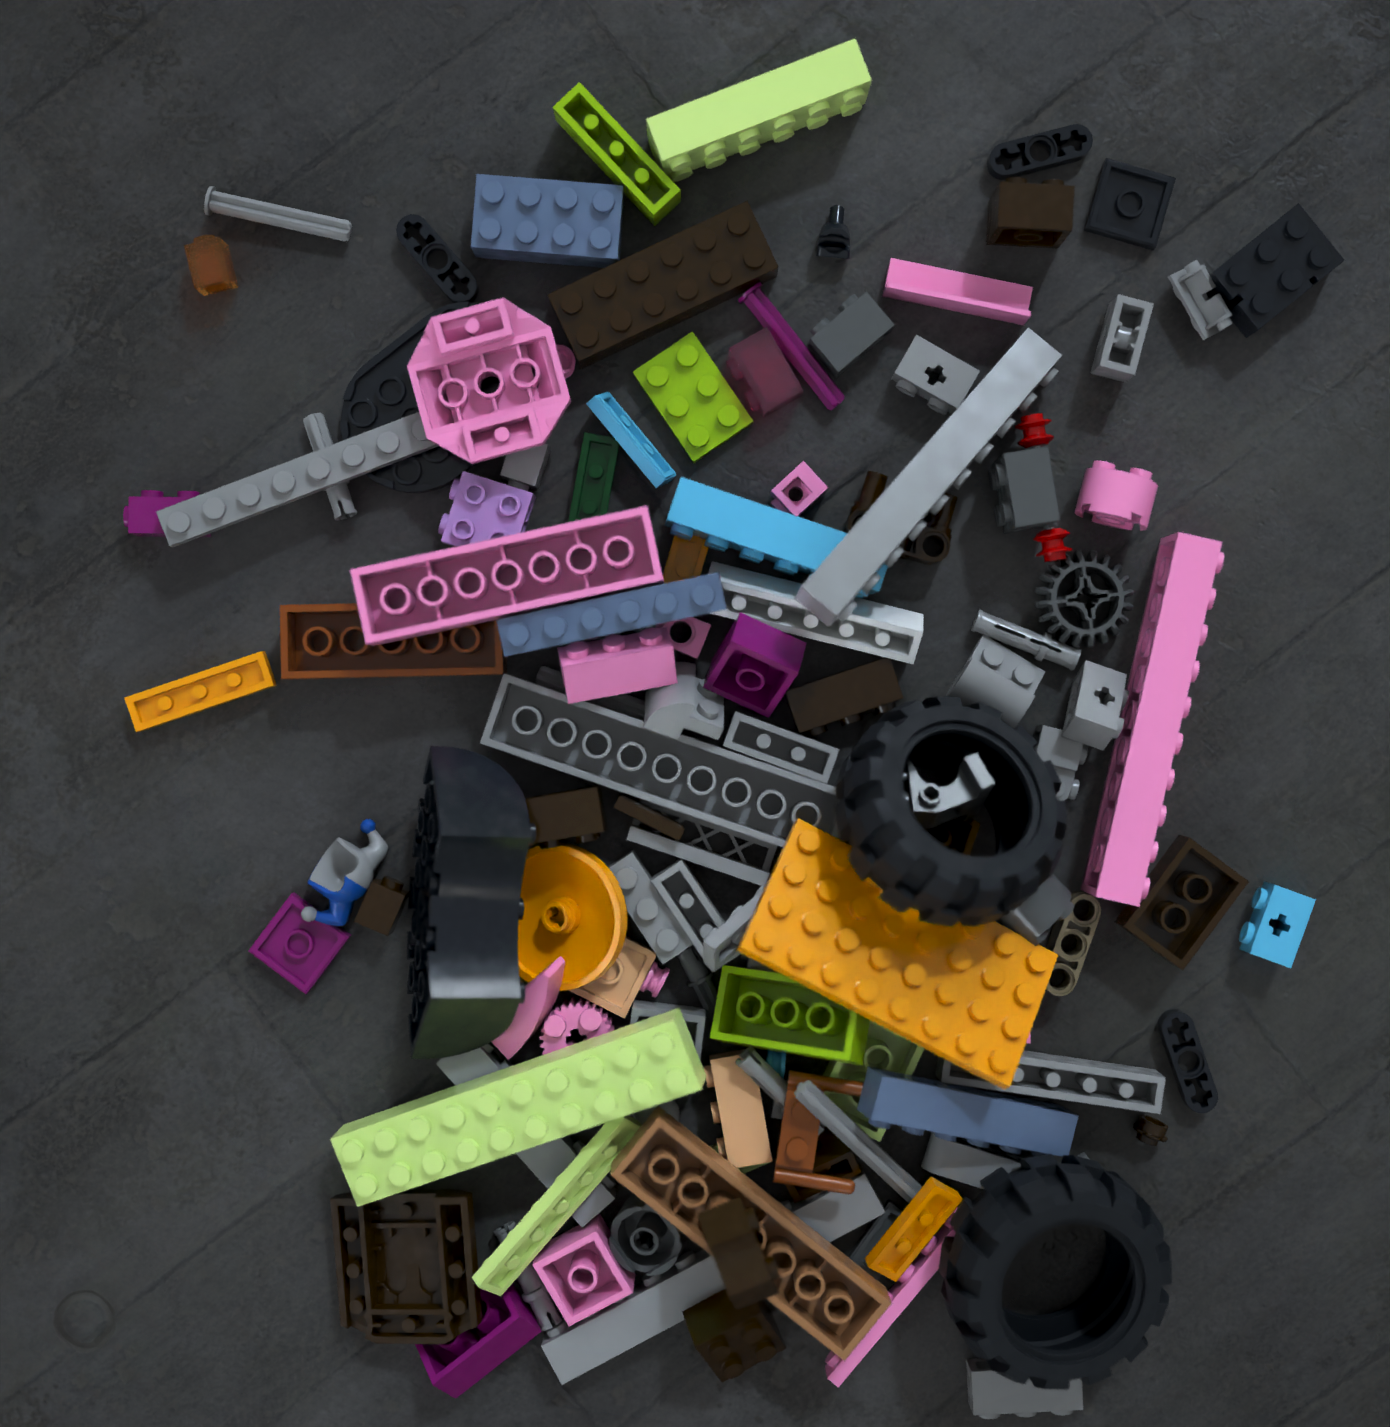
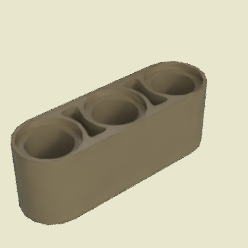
M1071 892L1070 901L1075 906L1079 900H1086L1089 904L1088 913L1082 918H1076L1072 911L1065 919L1057 920L1054 923L1046 946L1047 949L1058 954L1053 970L1060 968L1065 973L1064 980L1060 985L1051 986L1048 982L1046 990L1055 996L1068 995L1075 988L1101 916L1100 903L1096 898L1085 892ZM1074 934L1077 939L1075 948L1072 951L1063 952L1061 948L1062 939L1066 935Z

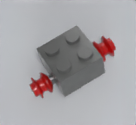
M1037 413L1021 417V424L1014 426L1015 429L1022 430L1024 438L1018 441L1017 445L1028 450L1002 454L992 463L993 469L988 470V478L991 490H997L999 504L994 506V515L997 526L1003 527L1004 534L1039 528L1047 529L1040 531L1033 538L1034 541L1041 542L1042 550L1036 554V557L1043 556L1044 563L1066 559V552L1073 549L1064 546L1063 539L1070 532L1063 528H1055L1057 527L1055 522L1059 521L1060 517L1048 446H1046L1053 440L1054 435L1046 434L1045 426L1051 422V419H1043V413Z

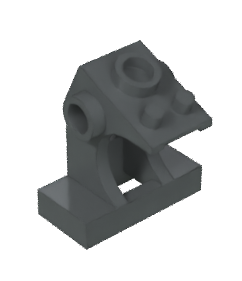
M977 753L963 758L949 786L939 787L936 784L924 782L911 760L906 763L903 770V790L907 804L919 825L925 829L934 828L959 817L963 821L976 817L995 785ZM924 794L933 795L935 800L927 799Z

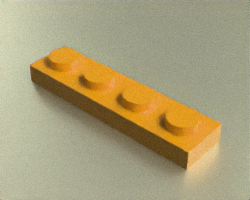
M260 651L124 697L135 731L141 732L277 686L266 652Z

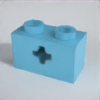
M1264 881L1262 888H1257L1253 895L1251 906L1254 910L1250 921H1246L1241 928L1239 941L1242 943L1239 949L1291 968L1316 899ZM1271 918L1279 921L1277 928L1269 926Z

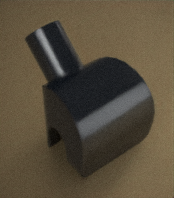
M835 205L830 208L829 223L824 224L820 230L816 256L850 259V234L848 227L843 224L844 208L842 206Z

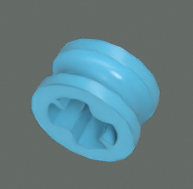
M767 1050L766 1062L784 1079L786 1053Z

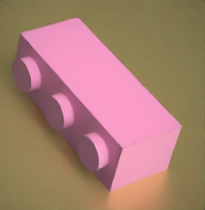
M666 627L660 629L647 628L641 632L627 635H609L604 639L590 642L576 641L567 646L557 647L568 704L678 683L673 645Z

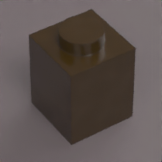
M384 876L382 880L377 878L371 881L354 922L386 936L393 933L409 897V892L402 889L404 883L388 876Z

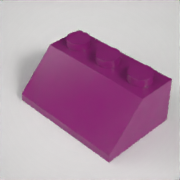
M513 1283L502 1296L480 1288L483 1321L477 1327L465 1331L446 1344H415L432 1386L456 1399L542 1332L529 1304L524 1302L521 1293Z

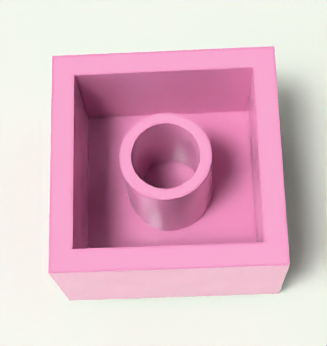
M601 1214L595 1216L583 1228L578 1225L551 1239L533 1260L532 1265L568 1326L633 1293L636 1274L623 1268L614 1258L609 1244L611 1231Z

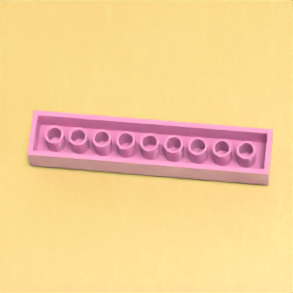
M1181 532L1160 539L1126 688L1129 691V696L1120 715L1121 718H1124V725L1119 737L1114 741L1081 886L1082 891L1095 897L1140 907L1141 899H1146L1148 895L1150 878L1146 876L1149 863H1154L1158 853V842L1155 841L1157 827H1162L1166 817L1167 808L1166 805H1163L1166 790L1170 791L1175 777V770L1171 769L1174 754H1179L1183 743V734L1179 733L1182 718H1187L1191 707V697L1187 695L1190 682H1195L1199 672L1200 663L1196 660L1198 647L1203 646L1208 632V626L1204 624L1207 610L1212 609L1216 597V589L1212 588L1215 574L1220 573L1224 562V552H1220L1221 541Z

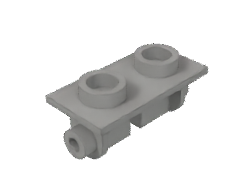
M1195 260L1185 266V269L1168 276V279L1173 286L1176 297L1181 300L1190 316L1192 326L1199 332L1202 340H1205L1232 325L1230 317L1233 315L1220 293L1210 299L1208 298L1206 293L1216 286L1204 264L1200 265L1198 260Z

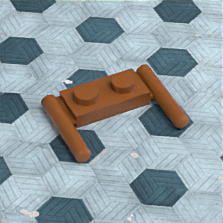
M789 1070L773 1182L852 1194L855 1190V1183L852 1179L812 1173L820 1120L795 1098L794 1093L800 1082L811 1081L823 1093L827 1091L860 1097L864 1082Z

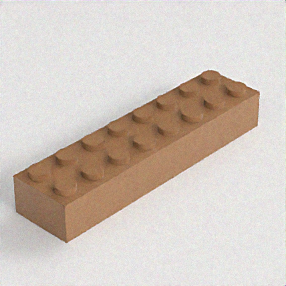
M660 1106L655 1108L611 1162L612 1177L710 1255L712 1254L708 1248L697 1214L738 1197L741 1198L745 1209L753 1207L761 1227L760 1230L755 1232L765 1257L773 1256L781 1276L775 1279L779 1293L766 1299L842 1360H846L892 1304L887 1288Z

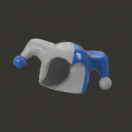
M365 819L360 824L361 831L368 835L370 843L367 847L358 848L338 837L320 858L308 879V884L329 899V909L317 911L314 907H305L301 912L304 921L311 922L315 920L332 926H344L349 921L355 900L361 898L367 892L371 881H373L374 871L388 853V844L375 829L376 824L372 819Z

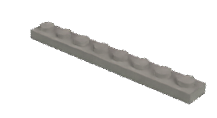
M420 412L161 509L156 511L168 544L173 548L438 447V445L426 438Z

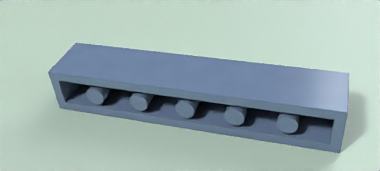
M717 572L497 620L504 657L726 610L727 606L720 573Z
M869 1066L857 1107L859 1112L869 1118V1124L879 1128L890 1129L891 1124L900 1125L903 1131L915 1135H923L924 1130L935 1132L934 1135L947 1141L956 1142L957 1137L967 1138L968 1143L978 1147L988 1148L989 1144L993 1143L1000 1145V1149L1010 1153L1021 1154V1150L1024 1149L1031 1151V1154L1034 1156L1052 1154V1156L1063 1157L1064 1155H1069L1079 1117L1078 1114L1062 1105L968 1086L941 1083L938 1080Z

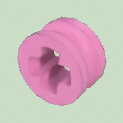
M654 961L640 991L649 990L652 993V997L656 998L670 969L667 967L660 969L658 962Z

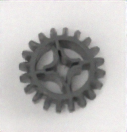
M1082 550L1074 551L1073 561L1068 554H1066V559L1060 560L1062 567L1056 562H1051L1048 568L1054 576L1043 573L1039 577L1043 583L1048 585L1047 588H1035V593L1045 596V601L1035 602L1034 606L1037 609L1045 607L1047 612L1038 617L1039 622H1045L1050 619L1052 624L1047 628L1046 632L1053 634L1060 629L1061 632L1057 641L1061 643L1068 640L1071 635V646L1074 648L1080 646L1082 638L1086 648L1094 647L1095 637L1100 644L1108 643L1106 631L1113 636H1118L1120 630L1115 622L1122 625L1128 624L1129 619L1121 614V612L1132 611L1134 605L1124 602V598L1134 595V590L1124 591L1122 584L1130 581V577L1127 575L1118 578L1116 575L1121 571L1122 565L1118 563L1109 569L1108 565L1111 560L1109 555H1104L1097 563L1098 555L1095 550L1089 551L1086 561ZM1074 570L1076 579L1072 580L1073 588L1068 595L1057 597L1061 581L1068 573ZM1086 570L1099 575L1105 581L1109 590L1095 588L1092 584L1091 576H1087ZM1080 590H1083L1084 595L1100 597L1091 600V603H1087V609H1085L1084 603H1078V601L1068 602V600L1081 595L1082 592ZM1111 601L1106 618L1099 625L1093 627L1097 606L1100 603ZM1058 608L1072 609L1076 613L1078 622H1081L1082 628L1068 623Z

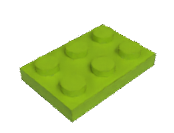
M693 331L633 371L634 377L693 464L754 422Z

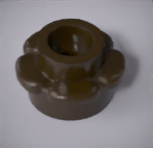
M1142 1114L1138 1123L1133 1125L1134 1130L1138 1132L1136 1138L1146 1144L1157 1146L1158 1141L1166 1142L1168 1140L1165 1136L1168 1126L1156 1118Z

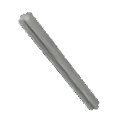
M811 1081L800 1082L794 1093L795 1098L903 1199L910 1203L922 1186Z

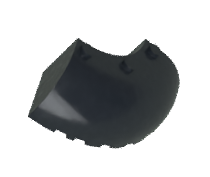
M430 747L423 776V783L427 784L424 799L419 798L418 829L414 831L412 856L419 858H417L415 864V877H410L408 909L415 910L412 914L411 931H407V960H414L410 962L407 981V994H413L411 1014L408 1015L411 1059H435L455 1056L473 1051L490 1043L510 1026L519 1004H523L525 1000L524 981L519 979L518 920H522L524 915L523 898H520L521 885L529 846H533L535 843V824L529 821L523 792L506 770L483 755L456 747Z

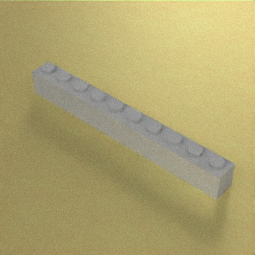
M1028 327L799 589L795 599L828 627L837 618L844 622L858 604L853 599L859 592L862 591L867 595L881 579L877 574L878 570L884 564L890 568L904 552L899 547L904 540L909 538L913 542L927 525L923 518L929 511L936 515L949 500V497L945 495L952 485L957 490L972 473L967 467L974 460L980 464L994 448L989 443L997 434L1002 439L1016 422L1012 415L1017 410L1024 413L1037 398V395L1033 393L1037 386L1040 384L1043 388H1046L1059 372L1054 366L1062 357V354Z
M862 1165L859 1166L861 1174L850 1178L855 1183V1190L852 1194L822 1191L797 1203H790L789 1200L780 1202L829 1242L885 1213L883 1205ZM704 1249L696 1254L693 1251L684 1253L677 1258L675 1265L666 1272L656 1276H644L642 1278L643 1282L634 1286L633 1293L571 1326H568L564 1319L558 1325L553 1323V1328L546 1330L541 1347L561 1385L685 1320L682 1311L725 1289L713 1256Z

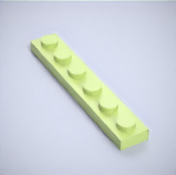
M626 1115L604 1123L596 1135L580 1150L576 1158L556 1178L555 1182L543 1196L533 1204L530 1211L508 1233L504 1241L472 1276L478 1288L498 1296H502L610 1172L611 1162L642 1126L638 1120Z

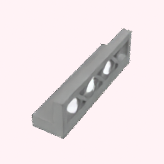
M640 799L641 803L659 810L666 816L670 814L679 817V819L675 820L679 823L685 820L694 822L701 836L688 843L681 840L678 841L670 836L661 834L658 830L652 831L639 826L641 821L634 818L626 840L760 886L767 883L770 874L769 869L777 845ZM700 825L714 830L704 834ZM718 832L729 834L735 848L723 854L713 852L707 838ZM735 837L746 840L748 842L742 845H738ZM703 840L707 849L694 844ZM754 843L767 847L768 851L762 868L748 864L741 850ZM738 852L741 861L728 856Z

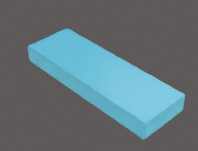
M610 392L595 395L586 403L655 488L669 483L676 476L673 468Z

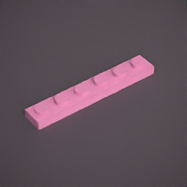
M957 1208L897 1282L890 1288L888 1294L892 1304L846 1360H842L834 1352L830 1351L825 1360V1363H827L825 1370L827 1379L839 1388L939 1269L944 1237H955L956 1234L950 1225V1221Z

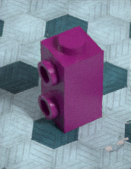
M142 490L141 497L129 496L128 506H125L123 511L124 525L128 527L129 534L145 537H166L156 511L200 495V492L177 491V497H163V491ZM211 533L202 537H211Z

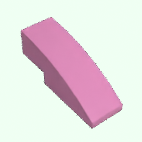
M561 956L525 985L524 1003L519 1004L510 1026L499 1037L491 1041L507 1060L523 1047L548 1017L557 999L563 980L565 960Z

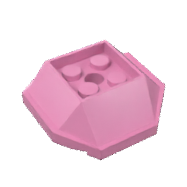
M505 298L431 317L424 330L425 333L407 365L426 438L471 464L544 445L571 403L551 327L518 308ZM487 377H496L500 380L499 388L494 393L487 394L481 391V384Z

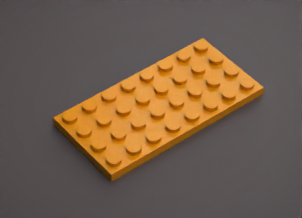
M798 818L790 830L736 951L1002 1089L1009 1088L1058 954L1039 944L1035 946L1020 934L995 921L977 926H962L959 920L953 927L941 926L919 921V911L910 907L905 912H898L878 898L883 890L870 877L864 881L860 879L848 861V853L852 850L851 845Z

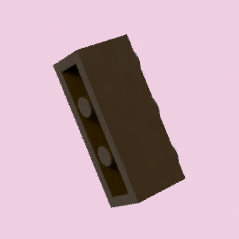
M883 658L793 688L784 694L797 733L805 731L807 738L828 731L826 724L840 720L842 726L862 720L861 712L873 708L876 714L889 711L897 707L896 700L903 698L890 658Z

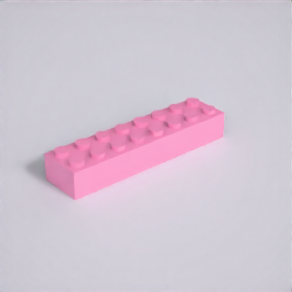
M648 506L350 569L365 642L372 646L664 584Z

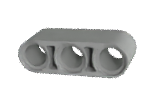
M931 1132L921 1164L923 1169L933 1174L984 1189L980 1184L982 1179L1000 1167H1003L1007 1173L1020 1169V1159L1023 1158L991 1147H978L957 1137L956 1142L943 1140L934 1135L935 1132Z

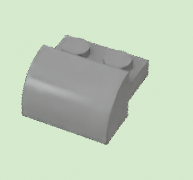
M983 634L976 643L964 667L957 674L945 697H960L962 706L965 707L981 702L1001 711L1000 720L1014 729L1034 700V693L1045 671Z
M675 662L678 683L646 689L644 728L679 739L685 728L718 740L724 730V697L703 688L705 679L696 677V664Z

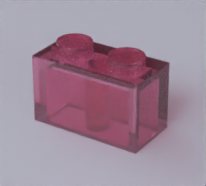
M768 327L729 348L728 356L730 359L726 361V364L736 381L742 379L748 391L744 393V396L753 412L760 410L763 417H766L802 396L803 389Z

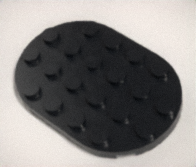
M457 302L433 311L365 363L353 376L343 396L344 402L340 421L343 440L419 412L407 365L425 333L424 330L430 318L481 303ZM487 377L481 384V391L487 394L494 393L499 388L500 380L496 377ZM438 446L366 475L380 485L395 491L425 493L438 490L453 483L455 478L459 479L463 471L468 472L478 463L471 464Z

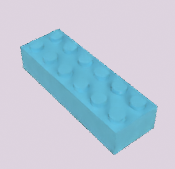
M684 477L680 478L664 525L671 528L670 534L673 536L691 540L692 536L695 535L706 539L704 546L725 552L729 547L740 551L739 558L756 564H759L764 559L775 563L774 570L792 576L800 571L808 574L809 577L848 534ZM884 564L878 570L877 574L881 579L867 595L860 591L856 597L863 599V597L879 592L888 566Z

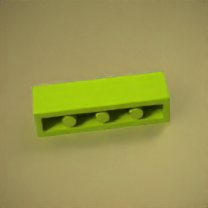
M580 82L553 106L556 122L615 185L624 186L625 195L654 226L681 202V190Z

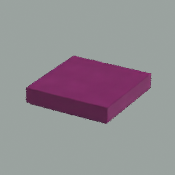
M293 892L248 952L304 994H307L352 935L340 926L327 925L315 920L311 922L304 921L301 916L302 910L305 907L313 906Z

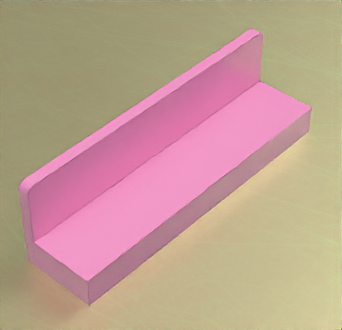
M891 258L882 297L1024 325L1031 316L1029 305L1033 287Z

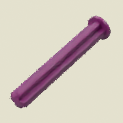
M761 282L752 286L738 299V302L740 304L745 303L828 410L836 408L844 401V394L761 290L763 286Z

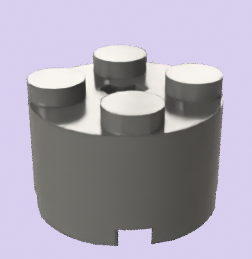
M1052 873L1051 877L1043 882L1034 894L1015 910L1007 911L996 921L1020 934L1036 946L1046 938L1048 934L1047 929L1057 920L1061 921L1068 917L1073 911L1074 904L1070 901L1071 892Z
M632 1194L625 1201L613 1220L609 1244L614 1258L623 1268L633 1273L635 1270L647 1273L645 1276H656L666 1272L675 1264L688 1236L639 1197Z

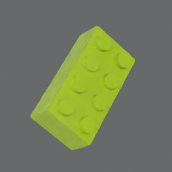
M724 965L721 971L710 1038L727 1044L863 1066L870 1020L781 973Z

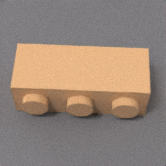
M745 1049L709 1055L711 1065L704 1066L707 1088L715 1087L717 1101L710 1102L714 1124L721 1123L723 1137L716 1138L718 1151L722 1157L727 1159L736 1168L773 1162L760 1087L746 1072L736 1065V1060L740 1058L739 1055Z

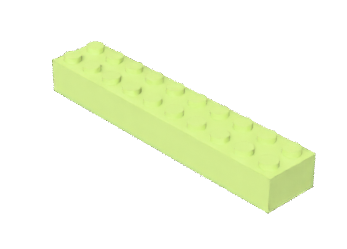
M679 1007L346 1123L330 1140L356 1205L359 1207L700 1091L706 1074Z

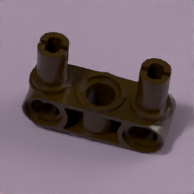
M867 471L859 501H854V505L850 508L845 523V533H849L853 528L854 519L863 517L884 493L888 476L874 471ZM945 493L949 500L936 515L930 514L928 522H925L927 524L916 539L912 542L909 538H906L899 546L904 550L899 557L900 559L933 565L942 561L948 555L952 539V530L949 529L958 497ZM934 538L940 543L941 550L938 556L930 557L924 552L923 542L925 539Z

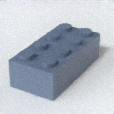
M476 174L471 249L476 258L605 268L620 261L625 205L624 186Z

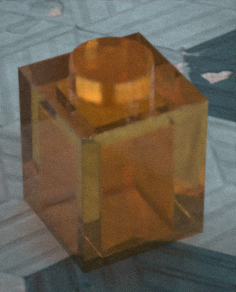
M202 235L196 237L193 240L194 243L184 245L193 285L199 293L206 296L238 288L229 247L220 237Z

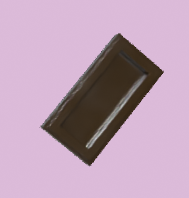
M620 794L614 805V808L678 841L685 830L683 824L625 794Z

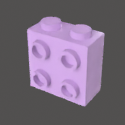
M463 471L461 478H455L451 486L449 499L454 501L450 513H444L440 521L438 534L443 535L441 542L457 547L523 533L526 531L536 496L532 492Z

